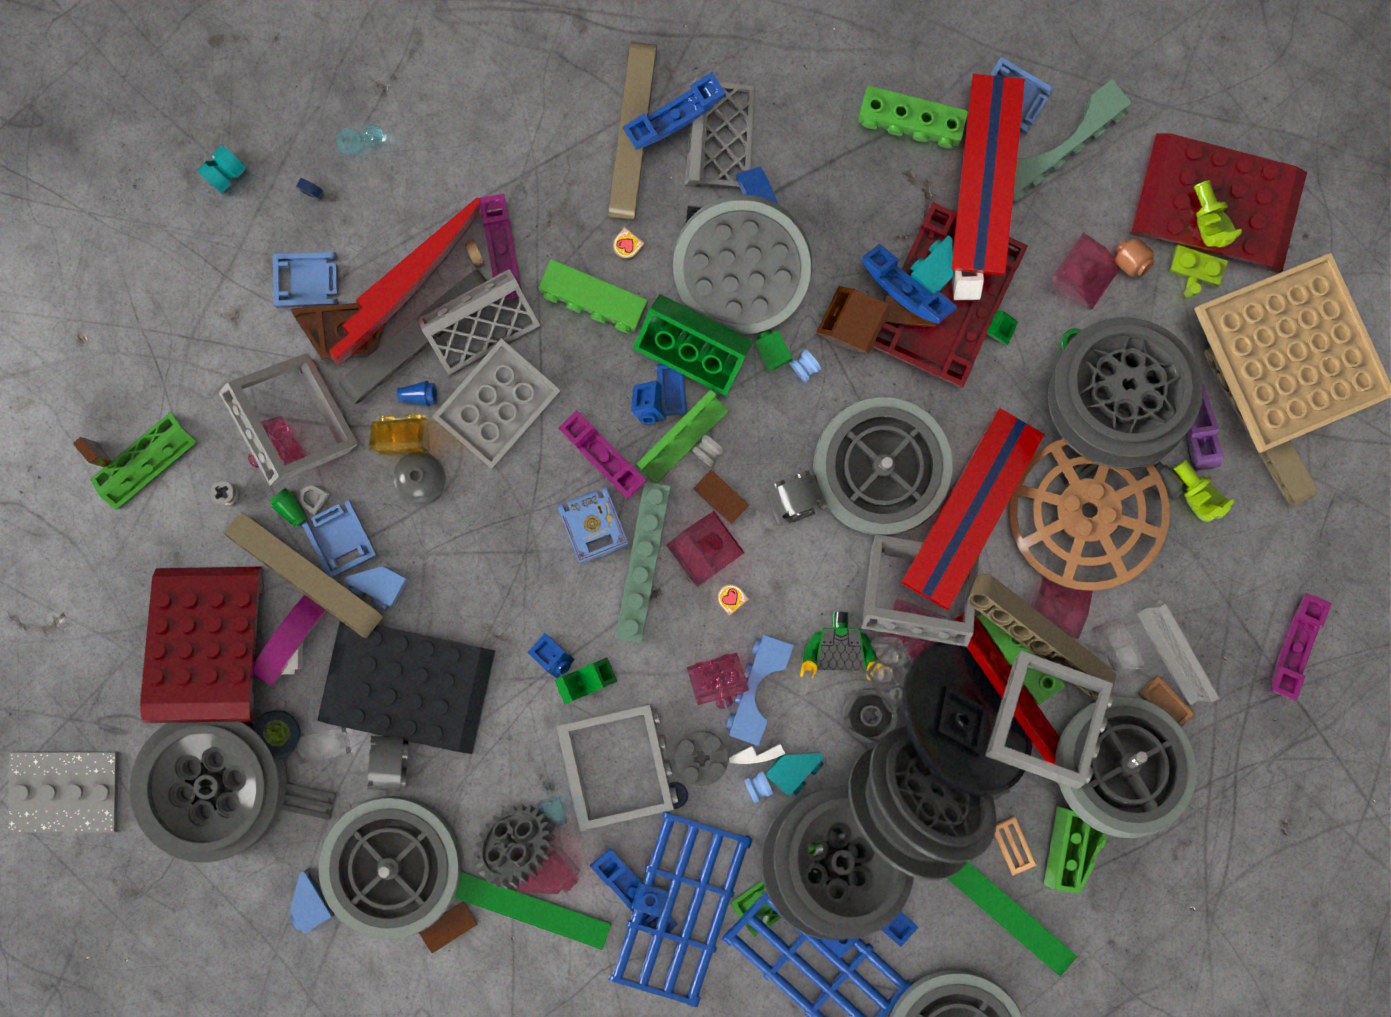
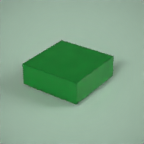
M996 310L987 334L1001 344L1008 345L1018 321L1006 312Z

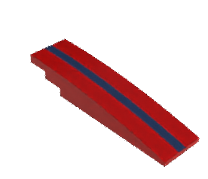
M984 74L972 75L951 270L1005 275L1025 78Z
M478 197L356 299L359 311L343 324L346 337L329 350L331 358L338 366L367 342L410 299L444 260L479 214L481 201Z
M1001 408L996 411L901 582L903 585L947 611L949 610L1045 435L1044 433Z

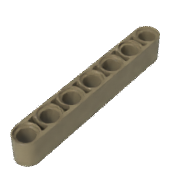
M630 43L609 204V217L635 220L644 147L636 150L622 127L644 113L646 116L649 115L657 45Z
M1209 347L1204 350L1205 358L1252 439L1214 352ZM1290 440L1260 453L1283 496L1292 507H1296L1318 494L1313 479Z
M240 512L223 532L231 541L362 637L367 638L383 618L375 609L245 514Z
M981 574L975 578L969 596V603L976 610L1036 656L1113 683L1111 692L1113 691L1117 675L1111 667L993 576ZM1074 684L1091 698L1098 699V692Z

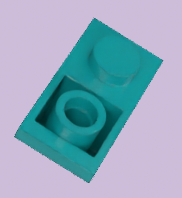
M949 235L943 241L940 238L936 240L928 249L931 254L925 260L920 257L910 268L914 271L911 277L932 294L940 291L953 277V270H951L953 247L952 238Z
M820 752L784 754L779 756L764 774L789 797L792 793L797 795L806 786L804 782L806 777L810 773L814 776L823 767L824 763L822 760L824 756Z

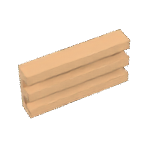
M1016 816L997 823L994 836L1011 875L1014 876L1037 866ZM1010 824L1013 825L1028 859L1026 864H1024L1008 828ZM1001 828H1003L1019 865L1017 868H1015L999 832Z

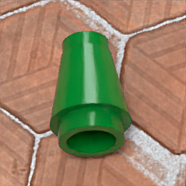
M284 488L269 500L273 505L271 508L294 527L307 518L292 491L289 492L287 488Z

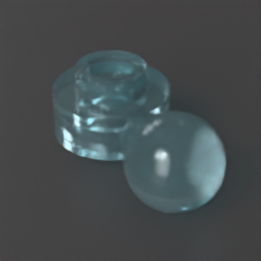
M377 125L366 126L362 133L352 128H345L339 131L336 136V147L345 155L353 156L362 150L363 143L371 146L378 145L383 139V132ZM347 137H351V143L349 145H345L344 143Z

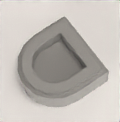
M307 485L300 490L298 500L304 509L313 515H317L331 494L319 486Z

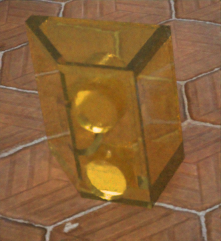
M421 414L405 415V419L395 420V416H380L379 421H372L369 450L376 455L430 452L428 420L421 418Z

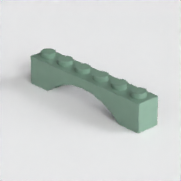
M1113 79L1094 92L1087 100L1079 127L1067 141L1044 154L1017 158L1013 195L1015 202L1028 193L1026 188L1032 183L1037 186L1048 177L1046 172L1052 167L1058 170L1068 161L1066 156L1072 152L1078 154L1087 147L1086 141L1094 136L1097 139L1108 130L1106 125L1112 120L1117 123L1128 114L1126 109L1132 102Z
M646 482L643 486L615 638L642 643L671 486Z

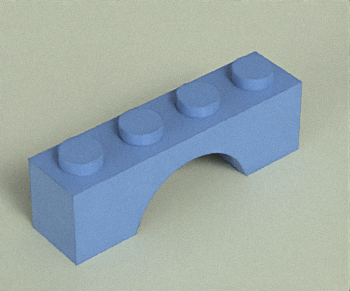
M763 635L762 639L756 638L752 653L756 654L753 664H747L743 678L747 679L744 689H738L734 703L738 704L736 713H730L725 727L729 729V736L757 746L760 745L768 721L757 709L755 703L756 688L766 675L775 671L786 670L794 645Z

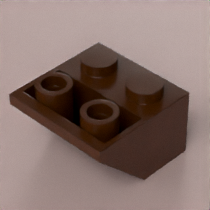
M838 286L816 333L836 346L869 353L876 342L883 324L887 320L892 306L856 289Z

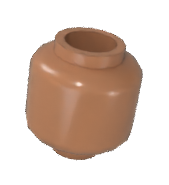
M1133 238L1129 241L1125 239L1115 249L1117 253L1115 263L1131 277L1144 276L1155 263V260H1153V250L1139 238Z

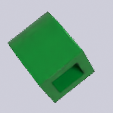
M607 657L555 680L558 692L565 705L617 682Z

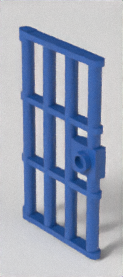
M663 812L662 817H664L650 863L645 866L644 870L647 872L644 881H639L631 905L634 911L631 920L627 921L626 926H628L613 974L609 975L608 980L686 1003L691 1007H698L701 999L699 993L712 954L716 953L717 950L715 946L730 899L734 898L735 892H733L746 850L750 848L753 839L748 835L732 833L669 812ZM674 821L689 825L674 873L659 869ZM702 829L714 834L699 880L685 877L684 873L698 831ZM723 837L737 840L738 843L724 886L720 888L708 883ZM656 875L671 879L668 890L653 886ZM681 883L695 886L696 889L681 934L677 935L667 932L666 928ZM708 890L721 895L704 943L690 938L705 892ZM644 913L659 917L655 928L641 924ZM638 930L653 934L637 982L624 978L623 975ZM667 938L678 943L663 989L648 985L662 940ZM690 945L703 950L688 996L674 993L673 990L687 947Z
M766 891L722 937V940L727 945H733L764 974L763 977L767 981L770 979L805 1011L804 1015L807 1017H827L819 1008L829 997L850 1017H866L837 990L847 977L881 1008L874 1017H886L902 994L913 984L910 980L906 981L873 950V946L870 943L866 944L861 938L824 940L811 937L795 929L800 935L789 946L755 915L765 903L777 912ZM746 923H749L781 953V956L772 965L768 964L737 935ZM805 940L841 971L831 984L795 952ZM853 946L859 953L848 964L842 956ZM865 958L899 988L889 1000L855 970ZM787 960L823 991L813 1003L777 972Z

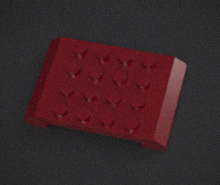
M1156 133L1153 138L1129 234L1150 240H1165L1252 263L1257 268L1281 273L1283 272L1307 172L1294 165L1170 133ZM1210 180L1217 202H1226L1228 208L1223 212L1230 218L1235 230L1242 229V234L1225 247H1208L1201 237L1196 213L1200 211L1202 206L1196 190H1194L1195 185Z
M934 202L931 204L902 267V270L909 276L914 272L910 269L920 257L925 260L931 254L928 249L939 238L943 241L949 235L952 238L953 247L956 212ZM1009 237L1005 275L983 274L984 282L980 300H954L951 278L939 292L957 306L953 313L939 324L936 323L935 328L884 323L873 348L963 388L996 310L1000 307L1028 245Z
M261 566L155 569L151 583L140 696V711L143 723L250 722L253 720L254 694L252 693L259 595H262L263 569Z

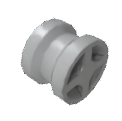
M704 435L701 438V444L695 446L691 451L704 463L712 467L717 455H722L725 450L709 436Z

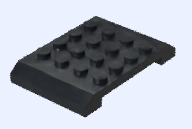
M340 621L317 721L381 736L403 737V740L473 754L496 650L379 625L373 629L367 638H364Z

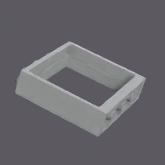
M308 353L227 382L219 392L270 486L348 454L358 444L355 433L346 423L341 408L335 403L329 386L324 383L318 372L317 364ZM297 369L338 444L284 466L243 389Z
M875 535L870 553L862 628L968 647L973 635L975 608L969 603V596L975 578L978 576L979 556L967 576L964 623L875 607L881 554L914 560L923 542L914 539L906 540L892 536Z
M1020 651L1014 658L985 756L1079 789L1085 783H1089L1093 774V768L1090 765L1092 758H1096L1100 749V743L1097 740L1099 733H1103L1107 724V718L1104 715L1106 708H1110L1114 699V693L1111 692L1113 683ZM1027 667L1099 693L1077 772L1004 747Z
M652 704L557 726L580 831L675 809L674 803L678 802L677 791L675 787H670L669 777L673 776L670 761L664 760L663 751L667 750L664 735H659L657 725L661 724L657 708L653 709ZM644 714L664 803L591 819L572 731Z

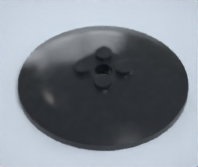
M937 642L922 650L913 659L906 672L902 690V705L909 735L926 765L947 785L962 793L978 797H988L1002 793L1013 787L1021 779L1026 770L985 756L1002 697L968 648ZM1013 715L1004 747L1031 756L1033 742ZM957 716L960 717V721L963 724V727L959 724Z

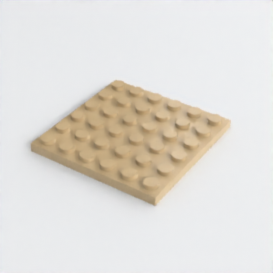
M1332 253L1194 308L1258 453L1391 398L1390 380Z

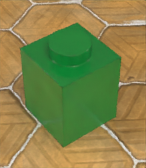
M770 329L757 336L758 340L755 341L754 346L768 373L792 361V356L779 330L772 333Z

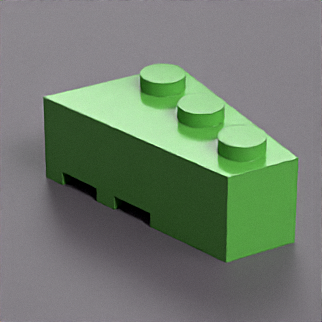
M1057 806L1044 885L1054 890L1080 894L1095 866L1094 861L1100 849L1104 848L1107 842L1106 838L1108 835L1089 826L1071 808Z

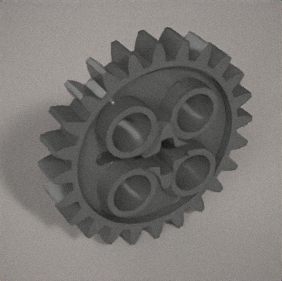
M520 804L518 809L512 805L509 813L503 809L501 810L500 818L494 815V823L492 825H485L488 831L479 834L483 841L476 843L480 850L474 853V856L479 859L475 862V865L480 868L478 873L497 888L503 886L509 889L511 884L518 888L520 880L527 884L530 874L536 877L537 873L535 870L537 868H545L541 862L549 860L551 857L546 853L554 849V846L549 843L555 839V836L551 833L554 830V827L550 824L551 820L540 809H535L532 805L526 807Z

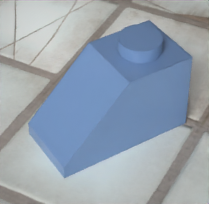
M309 868L298 876L290 909L293 915L291 916V921L298 931L302 930L303 934L335 915L327 904L322 889Z

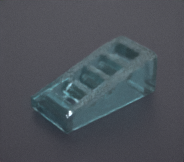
M553 796L537 803V808L551 820L550 824L553 827L567 823V818L558 797Z

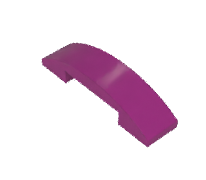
M505 194L479 198L481 201L480 210L486 234L493 274L492 278L510 269L521 289ZM516 291L506 295L504 300L518 298Z
M577 410L558 428L627 499L647 482Z
M1305 593L1280 649L1270 691L1297 701L1305 679L1303 672L1319 628L1324 626L1332 603Z
M304 594L254 663L253 674L273 686L288 666V661L315 624L321 621L327 610Z

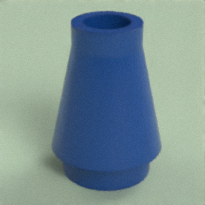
M424 381L398 388V403L428 407L431 404H436L437 388L435 383Z

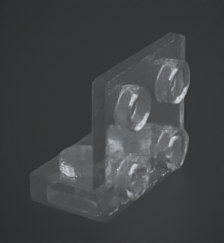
M875 637L870 644L878 659L869 668L867 675L887 710L894 713L902 704L903 683L912 659L900 638Z

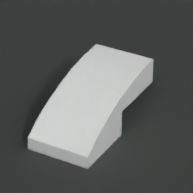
M780 743L758 754L755 753L752 745L728 756L730 763L752 764L784 755L785 752Z

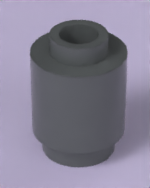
M1158 462L1154 467L1163 480L1168 498L1173 501L1184 491L1181 487L1184 482L1167 464L1164 466L1161 462ZM1149 471L1145 474V477L1151 475ZM1151 486L1160 495L1157 486Z

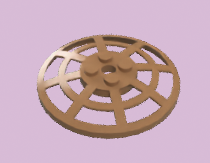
M1064 439L1049 444L1032 457L1010 499L1009 520L1012 535L1017 548L1026 562L1049 581L1062 587L1079 591L1111 589L1125 584L1140 575L1161 550L1170 522V504L1167 490L1156 468L1152 463L1146 465L1145 467L1151 475L1136 481L1126 468L1103 466L1083 456L1068 460L1061 448L1068 445ZM1052 452L1059 465L1046 475L1039 488L1036 489L1023 485L1032 468L1044 456ZM1082 464L1099 465L1094 479L1082 480L1079 479L1073 467ZM1109 468L1119 473L1129 485L1115 491L1109 484L1105 483ZM1063 472L1070 485L1064 490L1062 495L1047 492V487L1052 480ZM1154 485L1159 490L1162 503V522L1160 528L1145 523L1146 503L1142 491ZM1134 494L1138 504L1137 519L1122 515L1121 500ZM1019 495L1035 499L1033 516L1037 531L1025 538L1022 537L1017 518ZM1042 501L1058 506V520L1047 526L1043 524ZM1086 504H1093L1097 508L1096 516L1092 518L1085 517L1082 513V507ZM1118 525L1134 530L1128 541L1119 549H1116L1110 535L1117 529ZM1064 530L1070 537L1075 539L1071 552H1066L1060 548L1050 536ZM1141 533L1157 538L1147 556L1135 568L1127 571L1121 557L1135 545ZM1043 541L1054 554L1067 561L1063 576L1055 574L1043 566L1028 548ZM1099 541L1107 554L1094 558L1081 557L1085 543ZM1110 562L1118 576L1099 582L1073 580L1077 565L1097 566Z

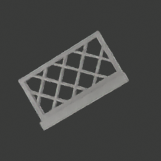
M695 77L691 84L700 80L701 77ZM719 82L726 93L725 98L688 125L685 185L696 186L698 184L740 188L738 181H733L727 172L735 165L742 172L750 170L755 86ZM737 91L748 92L747 103L741 108L731 97ZM726 100L737 111L728 119L718 109ZM746 107H747V115H746V113L743 111ZM713 111L723 121V124L715 130L707 123V116ZM738 114L746 121V128L740 133L730 123ZM725 125L735 135V138L728 144H725L716 134ZM706 130L710 133V135H708L707 137ZM711 137L722 147L714 156L705 148L706 141ZM737 139L745 147V152L740 158H737L728 148ZM723 151L734 161L726 170L715 160ZM710 162L721 173L715 179L704 178V167Z
M510 269L417 318L421 330L427 337L448 375L487 355L501 338L506 343H509L540 326ZM516 291L518 295L516 305L503 304L505 296ZM487 305L496 307L492 319L480 316L482 308ZM501 308L513 311L509 323L497 320ZM518 313L529 315L532 320L523 326L515 325ZM468 318L473 320L469 331L457 329L458 322L461 319ZM478 321L490 324L487 335L474 333ZM495 325L507 328L505 336L501 338L491 337ZM441 330L450 332L446 344L436 342L432 335ZM454 334L467 336L463 348L451 345ZM472 338L484 340L481 349L477 351L468 349ZM449 350L460 352V359L449 365L446 361Z
M1158 600L1136 613L1186 703L1188 705H1192L1197 701L1213 703L1220 699L1168 606L1163 604L1161 600Z

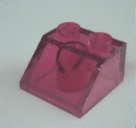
M1083 232L1049 281L1092 310L1120 270V267L1116 264L1115 258L1105 246Z
M715 511L685 529L666 544L697 587L745 553Z
M1041 575L1030 605L1073 639H1079L1089 614L1093 591L1065 588Z
M559 846L549 855L551 857L549 860L541 862L545 868H537L535 870L537 873L536 877L530 874L528 876V883L525 884L521 880L518 888L515 889L519 893L558 894L562 890L567 893L578 883L579 878L577 876L580 869Z

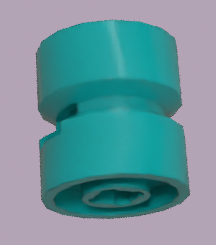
M221 144L211 154L212 160H206L196 171L223 194L232 184L231 178H238L247 167Z

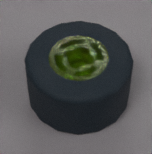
M273 710L266 712L257 719L252 727L266 743L275 761L289 756L300 740L301 732L298 722L285 711Z

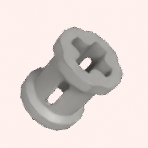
M217 481L210 489V497L217 504L231 506L239 499V490L232 483ZM223 488L227 489L228 498L222 497L223 493L221 490Z

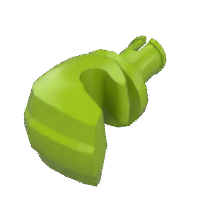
M1210 180L1195 185L1194 190H1196L1202 206L1200 211L1196 213L1203 242L1208 247H1225L1231 244L1242 234V229L1235 230L1230 218L1223 212L1228 208L1227 203L1217 202Z
M1187 459L1173 468L1186 484L1187 488L1183 495L1186 497L1190 508L1200 520L1209 522L1228 514L1235 501L1233 498L1226 499L1214 486L1209 484L1212 481L1209 475L1200 477Z

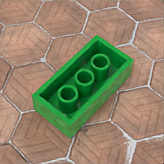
M659 294L649 309L632 349L727 396L754 341Z

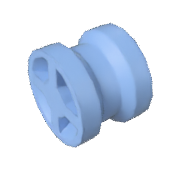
M806 349L801 353L800 358L789 362L794 372L803 382H807L812 373H818L822 369L817 360Z
M763 771L759 772L757 777L744 779L754 804L759 802L764 796L771 797L774 795Z

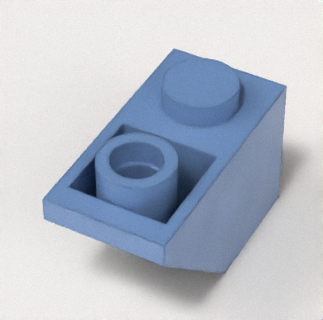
M384 566L348 576L344 580L345 583L350 585L348 590L359 596H363L364 593L373 597L371 602L384 609L387 605L395 607L409 581L408 578Z

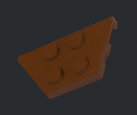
M357 303L291 309L292 315L322 360L332 359L329 350L346 337L343 324L359 311ZM387 322L350 357L369 356L375 352Z

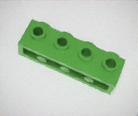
M867 85L857 122L863 123L862 126L869 129L880 127L887 129V132L892 135L902 136L907 134L913 136V139L916 141L927 142L931 140L938 142V145L941 147L953 148V146L958 147L961 141L968 111Z
M550 259L538 287L539 291L543 293L542 297L553 303H557V300L565 302L568 309L577 313H581L582 310L591 313L590 318L601 323H605L606 320L615 324L614 328L628 334L630 330L636 333L648 306V300L552 259Z
M982 613L976 616L1011 668L1014 658L1020 651L1035 655ZM1027 667L1023 685L1036 704L1040 705L1066 687L1062 679Z

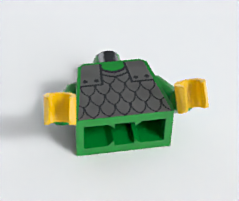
M833 612L832 628H821L820 631L812 635L805 646L803 664L799 674L800 677H803L804 671L808 670L812 673V679H814L817 670L866 671L867 667V679L871 680L872 672H878L880 679H882L883 668L878 662L876 649L867 634L860 632V628H848V612Z

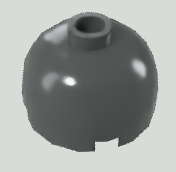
M414 452L407 454L396 464L393 482L395 489L402 498L411 503L425 504L430 503L442 493L446 483V474L444 467L437 458L429 453Z

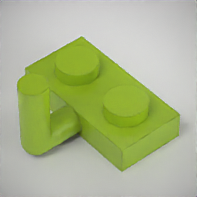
M1177 245L1168 271L1188 278L1184 295L1187 298H1192L1201 291V285L1198 284L1199 281L1215 287L1220 286L1228 261Z

